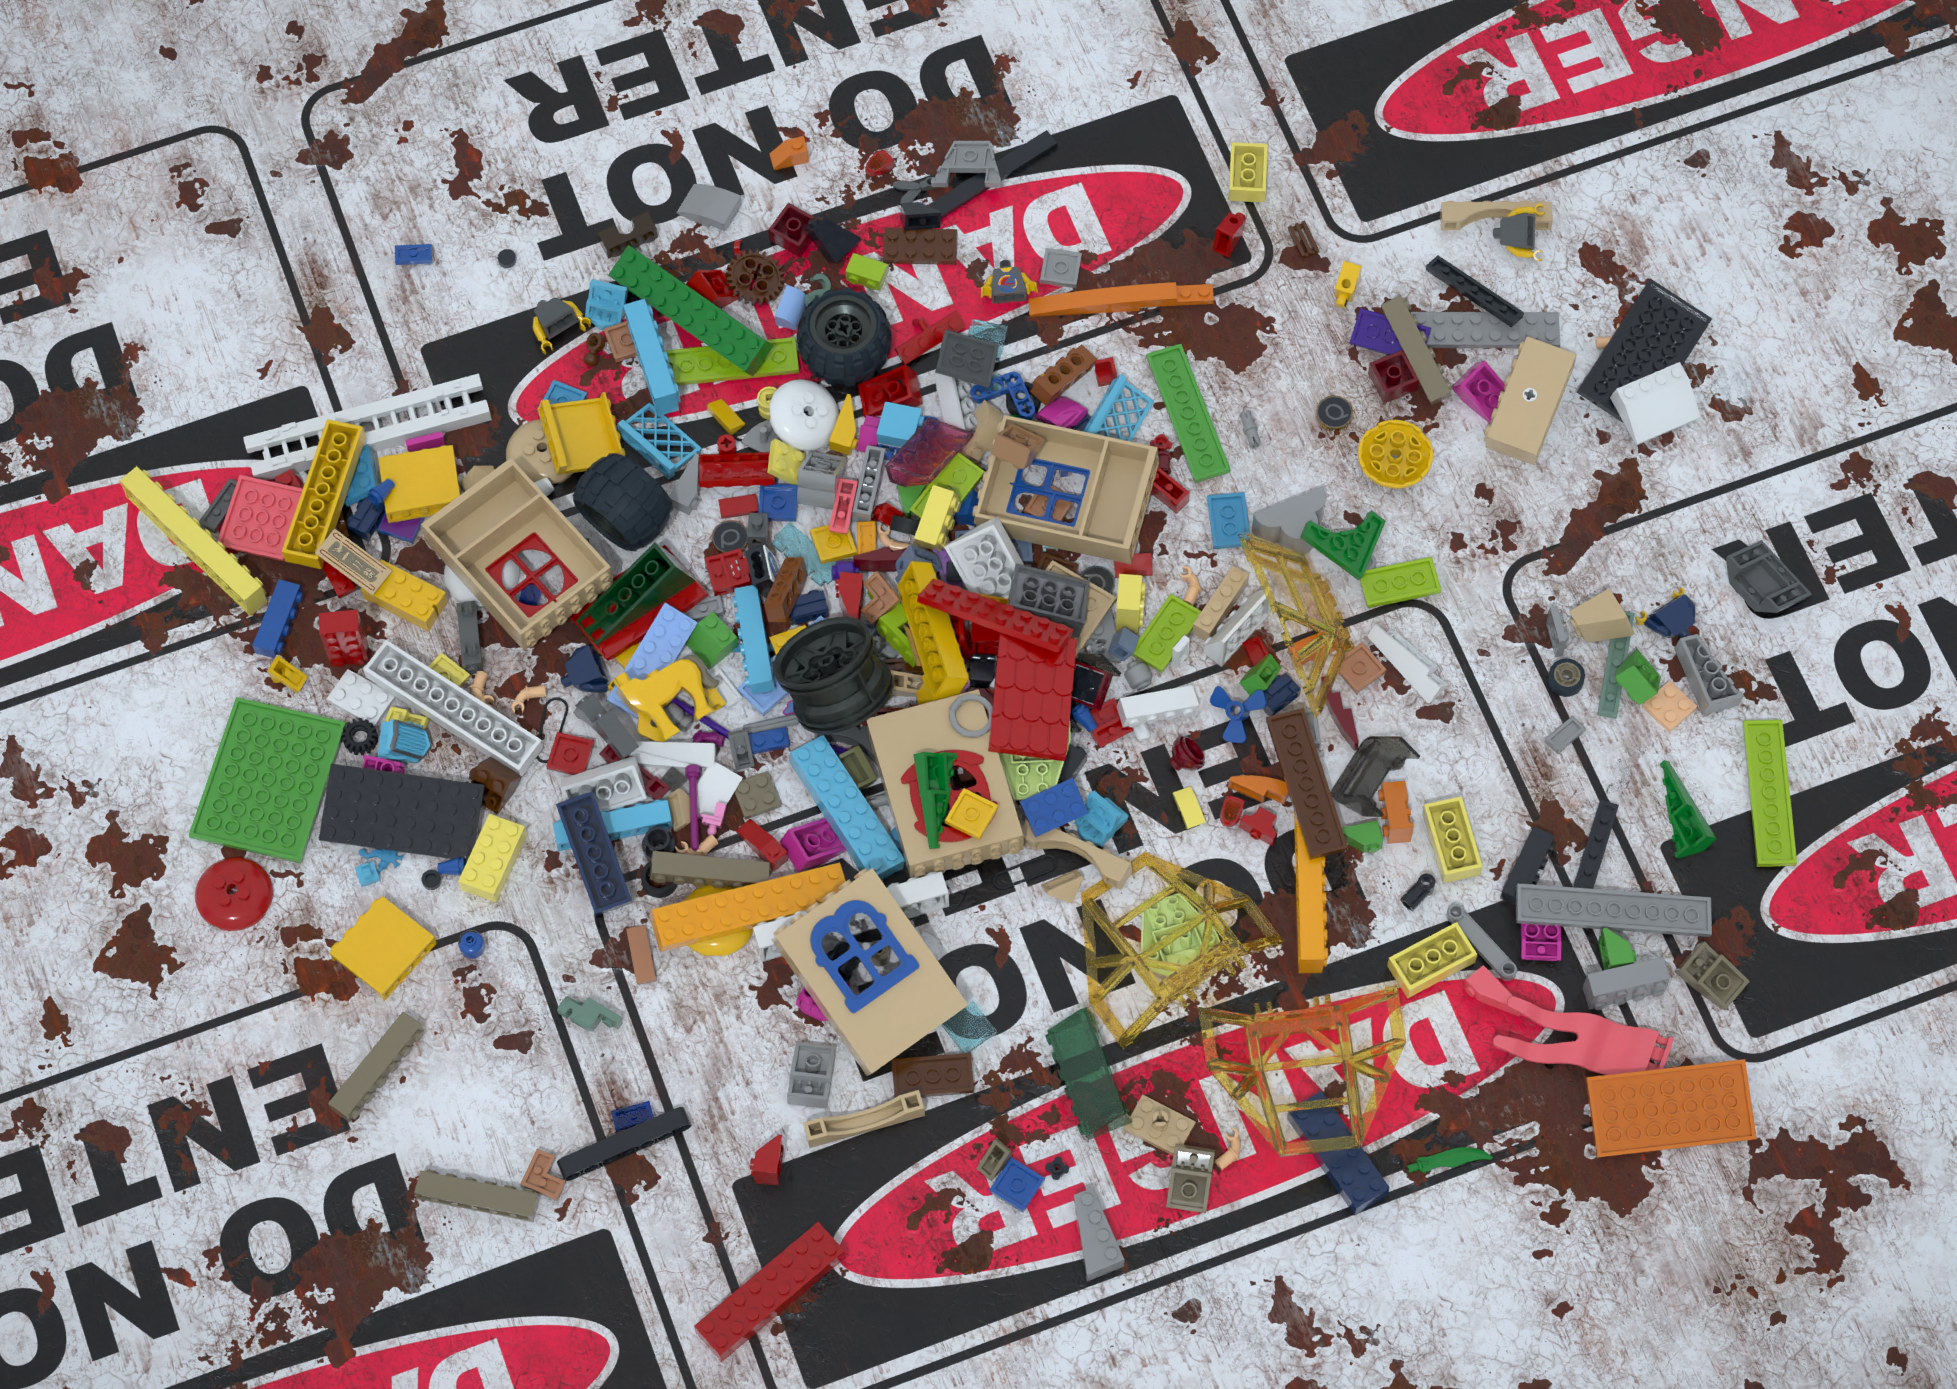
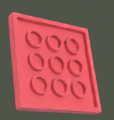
M239 475L218 541L226 549L286 562L282 549L303 489Z

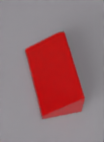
M1151 553L1134 554L1131 564L1113 561L1115 578H1119V574L1153 576Z

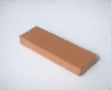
M646 925L627 928L626 931L637 985L655 982L656 976Z

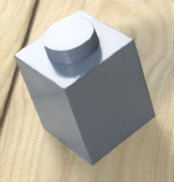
M1123 627L1113 635L1108 652L1121 661H1125L1134 654L1139 636Z

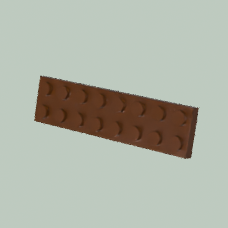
M1304 708L1266 717V723L1309 859L1347 851L1346 839Z

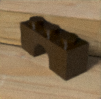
M648 211L631 218L633 230L629 234L619 233L615 226L598 232L599 242L608 259L620 256L628 245L636 249L638 246L650 243L658 238L657 228Z

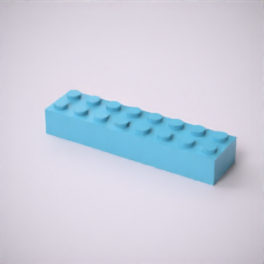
M824 735L790 752L789 763L859 871L865 868L869 871L873 868L878 877L883 880L903 869L904 857Z

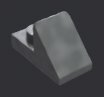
M747 729L729 732L728 738L735 769L741 770L754 767Z

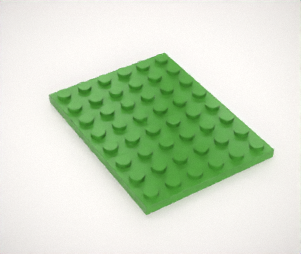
M236 697L192 823L189 837L301 864L328 784L330 766L335 763L342 741L343 727L347 726L346 722Z

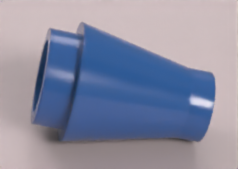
M386 479L384 482L371 488L368 493L369 500L375 505L383 504L391 490L395 487L394 482Z
M1083 703L1071 710L1072 719L1088 732L1093 731L1097 727L1088 707L1084 706Z
M457 857L438 863V873L440 875L461 876L467 861L465 858Z

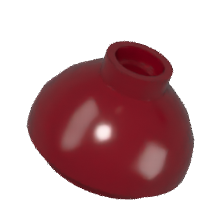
M1187 736L1176 738L1172 746L1173 757L1169 759L1173 768L1177 771H1180L1182 768L1190 771L1202 768L1205 765V756L1197 743Z

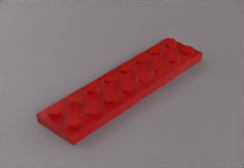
M932 579L917 598L918 603L1056 653L1060 652L1073 635L1074 629L1064 624L1052 622L1047 618L1038 617L1028 611L1016 609L1011 605L1002 604L994 599H988L975 592L963 590L958 586H952L938 579Z

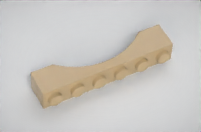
M1442 202L1440 209L1441 230H1460L1474 221L1485 218H1506L1517 207L1532 206V208H1535L1537 204L1544 205V208H1538L1537 212H1545V214L1541 217L1535 216V230H1551L1553 222L1552 202Z
M1027 819L1021 827L1025 846L1036 851L1042 849H1063L1077 853L1095 866L1104 883L1119 890H1122L1132 873V866L1128 859L1124 857L1119 858L1107 849H1099L1092 842H1084L1075 834H1067L1059 827L1038 837L1034 836Z
M917 1090L899 1095L884 1104L861 1112L842 1116L821 1117L803 1122L809 1148H813L925 1116V1109L920 1092Z

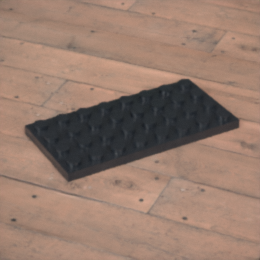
M1650 278L1576 393L1624 423L1610 399L1613 392L1617 388L1678 362L1683 366L1713 318Z
M331 764L319 841L446 859L461 857L468 861L477 841L485 785Z

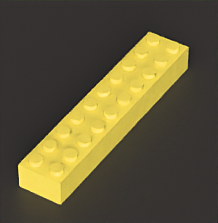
M136 466L120 480L126 497L250 617L267 603L266 591L262 588L263 583L257 577L253 578L245 565L240 566L237 563V558L232 553L228 554L220 541L215 542L212 539V534L207 529L203 530L196 518H190L187 515V510L182 505L178 506L172 495L169 493L166 495L163 492L162 486L158 482L154 483L151 480V476L145 470L141 471Z

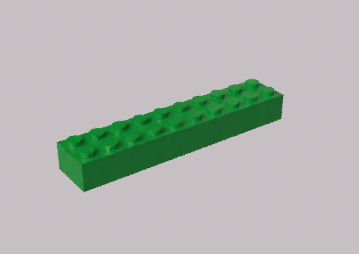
M630 245L627 246L608 274L609 277L622 286L627 287L629 291L639 298L645 299L646 303L751 376H754L773 348L771 343Z

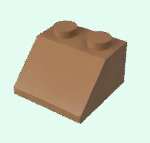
M1011 424L997 434L991 454L1000 461H1007L1013 464L1017 469H1025L1032 464L1045 439Z

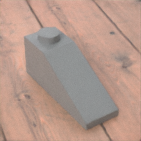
M697 453L694 454L669 495L673 508L688 515L699 504V454Z

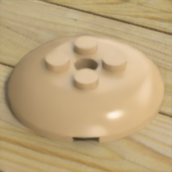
M540 419L525 423L509 439L506 448V460L512 458L533 482L547 477L551 484L561 483L573 474L556 475ZM541 449H547L544 452H539Z

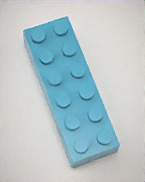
M645 299L623 305L626 323L657 416L678 411V403L681 402L679 389L674 381L672 368L669 367L666 351L664 352L663 341L658 334V326L656 320L653 319L651 305H647Z

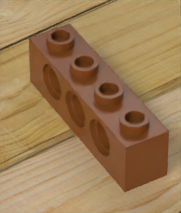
M1082 344L1076 349L1073 347L1065 358L1061 357L1056 362L1054 367L1050 366L1047 368L1042 377L1039 375L1032 382L1034 386L1030 392L1045 406H1048L1091 371L1095 365V360L1098 359Z
M785 557L764 603L768 622H787L808 576L803 557Z

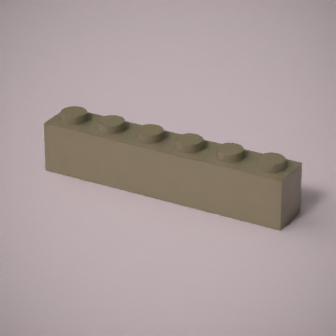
M1399 295L1383 303L1381 308L1413 367L1431 406L1452 396L1450 390L1453 388L1448 379L1444 380L1442 376L1444 371L1440 363H1435L1433 358L1436 355L1432 347H1427L1425 342L1428 340L1423 331L1419 332L1417 328L1419 322L1415 314L1411 316L1409 312L1411 306L1408 300H1403L1402 296Z
M653 851L650 880H654L657 883L674 882L677 885L688 883L697 887L713 885L714 888H724V886H731L732 889L769 880L770 862Z
M402 1012L329 1101L330 1109L349 1123L352 1119H356L365 1103L368 1104L372 1100L376 1089L384 1085L389 1073H393L397 1069L398 1062L402 1057L405 1058L410 1053L411 1046L422 1038L424 1031L422 1024L405 1012Z
M420 1170L414 1192L419 1200L534 1222L539 1203L538 1194L534 1190L524 1189L522 1191L517 1190L516 1187L511 1185H504L502 1187L497 1186L496 1183L491 1181L482 1183L477 1182L476 1179L471 1177L462 1179L457 1178V1175L451 1173L441 1175L435 1170Z

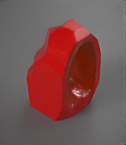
M885 150L877 151L869 158L865 167V173L872 177L882 176L895 166L894 159Z
M1226 796L1220 814V821L1223 826L1232 827L1239 822L1245 805L1244 800L1234 796Z

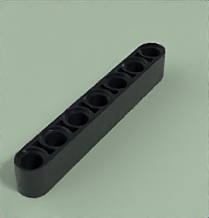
M678 1107L566 1155L557 1161V1165L564 1180L571 1181L688 1130L692 1124L684 1107Z

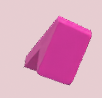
M866 415L864 424L860 428L857 451L866 452L867 445L878 447L876 433L881 418Z

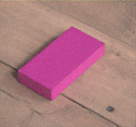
M442 431L405 440L408 452L432 449L445 445Z

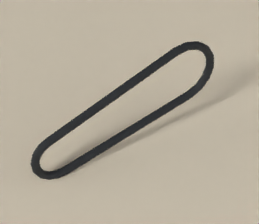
M554 697L549 699L545 703L539 731V739H541L547 706L551 701L554 700L562 701L566 707L559 732L562 733V729L568 713V704L564 699ZM539 756L536 757V759L541 763L548 762V760H541Z

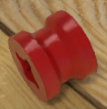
M729 434L720 436L717 440L719 454L736 453L735 438Z

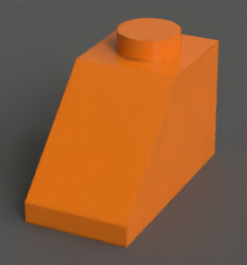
M804 136L785 140L769 153L774 170L809 162Z

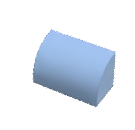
M786 286L775 314L776 325L797 331L801 315L806 308L804 301L805 293L795 287Z

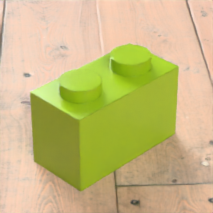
M853 253L845 271L846 280L855 285H863L870 290L881 291L888 274V264Z

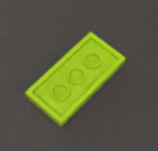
M954 450L953 453L957 454H953L944 463L945 466L941 467L909 510L919 518L922 517L933 485L954 491L960 498L962 505L981 480L985 471Z
M1432 557L1365 570L1363 577L1359 579L1367 608L1441 593Z
M1170 594L1139 638L1134 654L1131 656L1163 674L1172 661L1174 646L1184 635L1189 636L1193 630L1194 622L1202 611Z

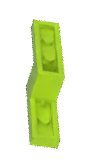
M867 591V594L872 600L874 597L869 591ZM898 603L892 610L879 618L875 629L914 668L917 665L908 637L903 633L905 632L903 623L908 624L903 606Z

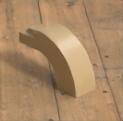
M986 400L982 402L974 414L977 418L975 433L961 452L962 455L976 464L979 463L987 450L992 451L993 440L999 433L997 432L998 423L1002 421L1000 410Z

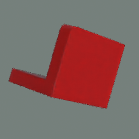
M1113 357L1095 360L1094 371L1098 387L1110 385L1113 379L1117 377Z

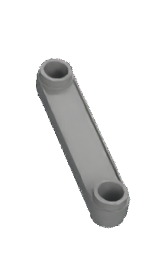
M1458 904L1451 905L1447 910V920L1451 924L1458 923L1472 947L1504 981L1513 980L1517 974L1516 965L1462 906ZM1451 912H1458L1460 916L1454 917L1451 915ZM1508 968L1513 973L1507 974L1504 972V969Z

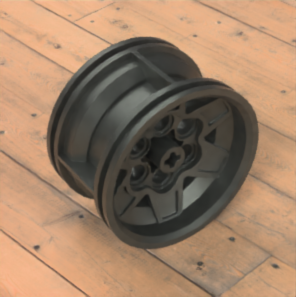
M834 617L814 623L791 637L775 657L773 663L774 675L780 687L792 697L794 713L801 726L807 731L817 734H832L851 729L875 715L892 694L894 687L893 676L887 664L876 656L874 652V639L867 625L861 620L853 617Z

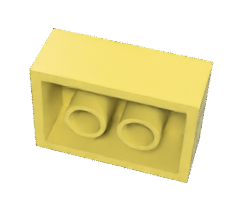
M1231 142L1228 201L1265 203L1268 144Z
M935 485L932 486L914 537L920 546L942 552L944 546L948 544L949 537L947 535L949 530L953 529L955 524L953 518L961 507L960 498L954 491Z
M1119 574L1116 632L1125 627L1138 634L1139 627L1143 628L1146 583H1142L1141 575Z

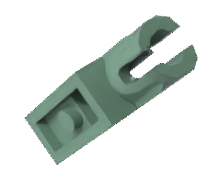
M566 996L557 1009L558 1014L566 1019L571 1016L572 1023L587 1031L593 1032L601 1020L609 1028L615 1027L619 1029L623 1024L621 1016L589 997L583 1004Z

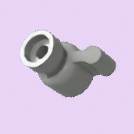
M671 703L665 709L669 719L674 725H678L681 731L686 732L692 726L694 721L688 716L685 717L683 709L675 703Z

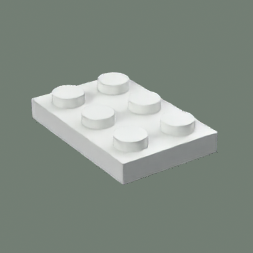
M347 669L326 700L328 703L357 719L369 720V723L372 722L376 728L396 700V697Z

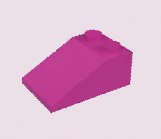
M1484 360L1475 363L1452 385L1453 391L1458 397L1490 424L1494 408L1498 409L1499 395L1501 391L1505 392V385Z
M826 818L788 829L780 840V844L787 851L788 857L798 873L814 869L846 852L845 847Z

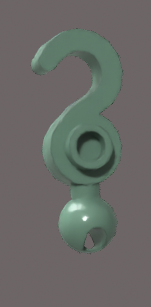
M816 274L810 278L811 282L819 281L822 284V289L814 290L805 296L806 306L816 296L821 297L825 291L830 290V280L824 274Z

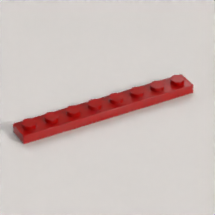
M292 469L274 477L279 484L301 488ZM324 561L322 568L339 599L356 591L351 579Z

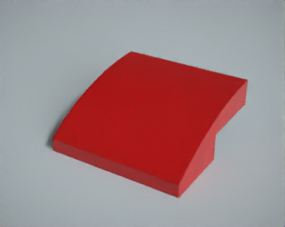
M1115 698L1103 703L1101 710H1090L1097 727L1089 733L1099 748L1134 731L1132 727L1122 726Z

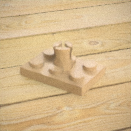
M1142 1095L1126 1123L1124 1131L1174 1156L1175 1144H1185L1196 1122Z

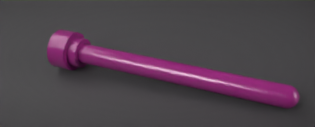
M694 764L685 767V776L689 780L691 849L696 851L699 849L697 780L701 772L700 766Z

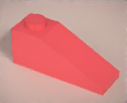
M839 479L829 532L848 534L858 481Z
M1484 965L1466 979L1464 987L1469 996H1474L1480 1002L1516 1016L1522 1015L1507 1006L1508 999L1514 996Z

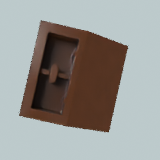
M489 757L479 762L471 783L485 785L482 805L498 814L515 793L522 776L494 758Z

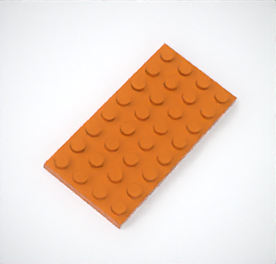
M1745 1059L1586 1078L1597 1158L1757 1139Z

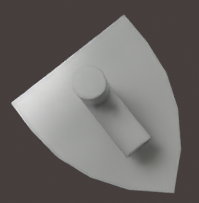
M769 419L753 427L745 435L741 443L758 452H770L771 441L775 438L780 441L782 440L774 432Z

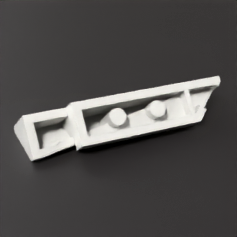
M1378 624L1373 626L1368 634V638L1427 703H1431L1449 685L1434 674L1438 666L1396 631L1389 629L1386 632Z
M636 741L639 747L630 754L631 757L635 756L637 763L642 767L685 770L686 766L694 764L703 768H713L716 759V746L714 743Z

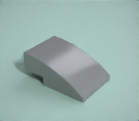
M694 184L679 207L677 214L705 227L713 226L725 231L742 204L741 195L715 186Z
M796 1041L790 1072L787 1104L827 1109L835 1046Z

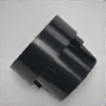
M662 827L648 829L642 840L643 854L648 861H651L653 851L676 852L675 840L670 831ZM656 844H663L661 847H654Z
M840 941L826 955L830 960L834 961L850 949V945L847 942ZM854 956L838 967V972L844 981H849L856 971L858 961L860 960L858 957Z

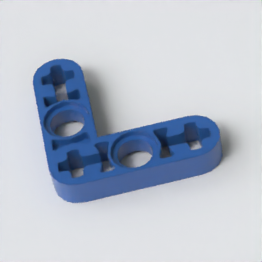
M1009 372L991 379L988 388L989 394H987L985 389L987 387L975 385L970 390L972 401L978 404L984 400L989 401L1009 393L1021 419L1032 420L1035 417V406L1021 375L1017 372ZM1013 378H1014V380L1016 381V383L1013 384V382H1011L1010 379H1013ZM994 384H999L1001 389L993 391L991 387ZM979 391V393L982 394V396L979 397L978 395H976V392ZM1017 393H1024L1025 398L1018 400L1015 398V395ZM1026 404L1027 410L1030 411L1029 414L1024 412L1023 405Z

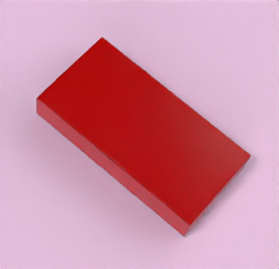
M756 494L718 500L721 519L758 513Z
M1260 636L1242 642V646L1253 667L1269 654Z

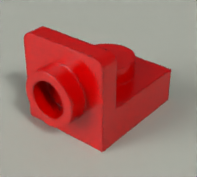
M882 503L874 508L872 520L875 522L879 521L885 526L890 527L892 515L904 517L905 514L888 503Z

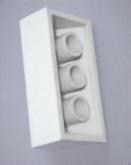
M940 374L935 377L947 440L967 441L955 444L960 447L966 446L977 427V418L974 414L982 404L975 403L971 399L970 390L977 384Z
M635 756L561 779L560 788L565 800L593 791L600 811L613 810L647 799L641 771Z

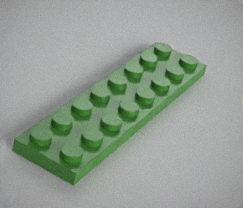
M1182 344L1146 354V359L1194 483L1230 473L1231 469Z

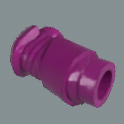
M699 730L692 738V743H714L717 747H723L725 742V736L719 734V732L708 733Z

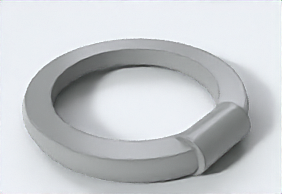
M966 694L957 697L949 707L950 724L960 735L975 738L986 734L990 730L992 705L984 697ZM966 701L979 702L988 711L989 720L985 727L978 731L963 729L955 719V712Z

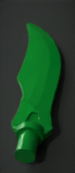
M1454 1148L1432 1156L1419 1157L1415 1163L1407 1165L1408 1173L1414 1171L1426 1173L1439 1167L1454 1168L1476 1160H1492L1493 1157L1476 1148Z

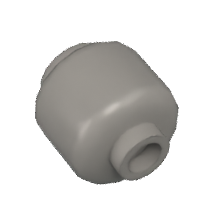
M1135 661L1127 665L1128 669L1125 671L1124 676L1131 689L1140 691L1151 684L1152 675L1145 663L1138 664Z

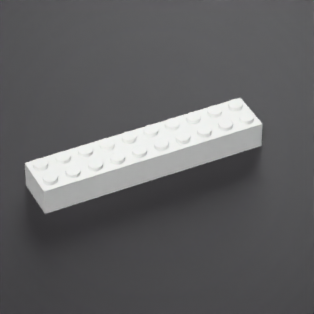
M385 640L363 669L366 678L520 776L524 775L544 748L541 739L387 640Z
M942 871L938 873L930 872L924 877H913L908 879L907 882L901 884L893 883L887 887L908 919L949 907V892ZM798 911L792 916H781L776 918L775 921L769 923L761 922L753 927L755 943L761 962L782 956L771 940L775 936L773 933L783 925H786V927L790 926V921L800 913L804 916L807 912ZM863 913L853 915L848 923L852 935L877 928L871 918ZM830 932L823 937L822 944L844 937L840 933Z

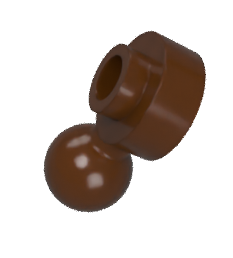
M598 333L590 334L586 341V346L590 351L585 354L584 362L589 367H593L598 363L597 352H600L605 346L604 336Z

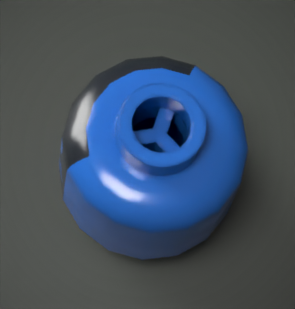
M468 930L458 940L461 954L466 958H478L485 950L483 937L477 931Z

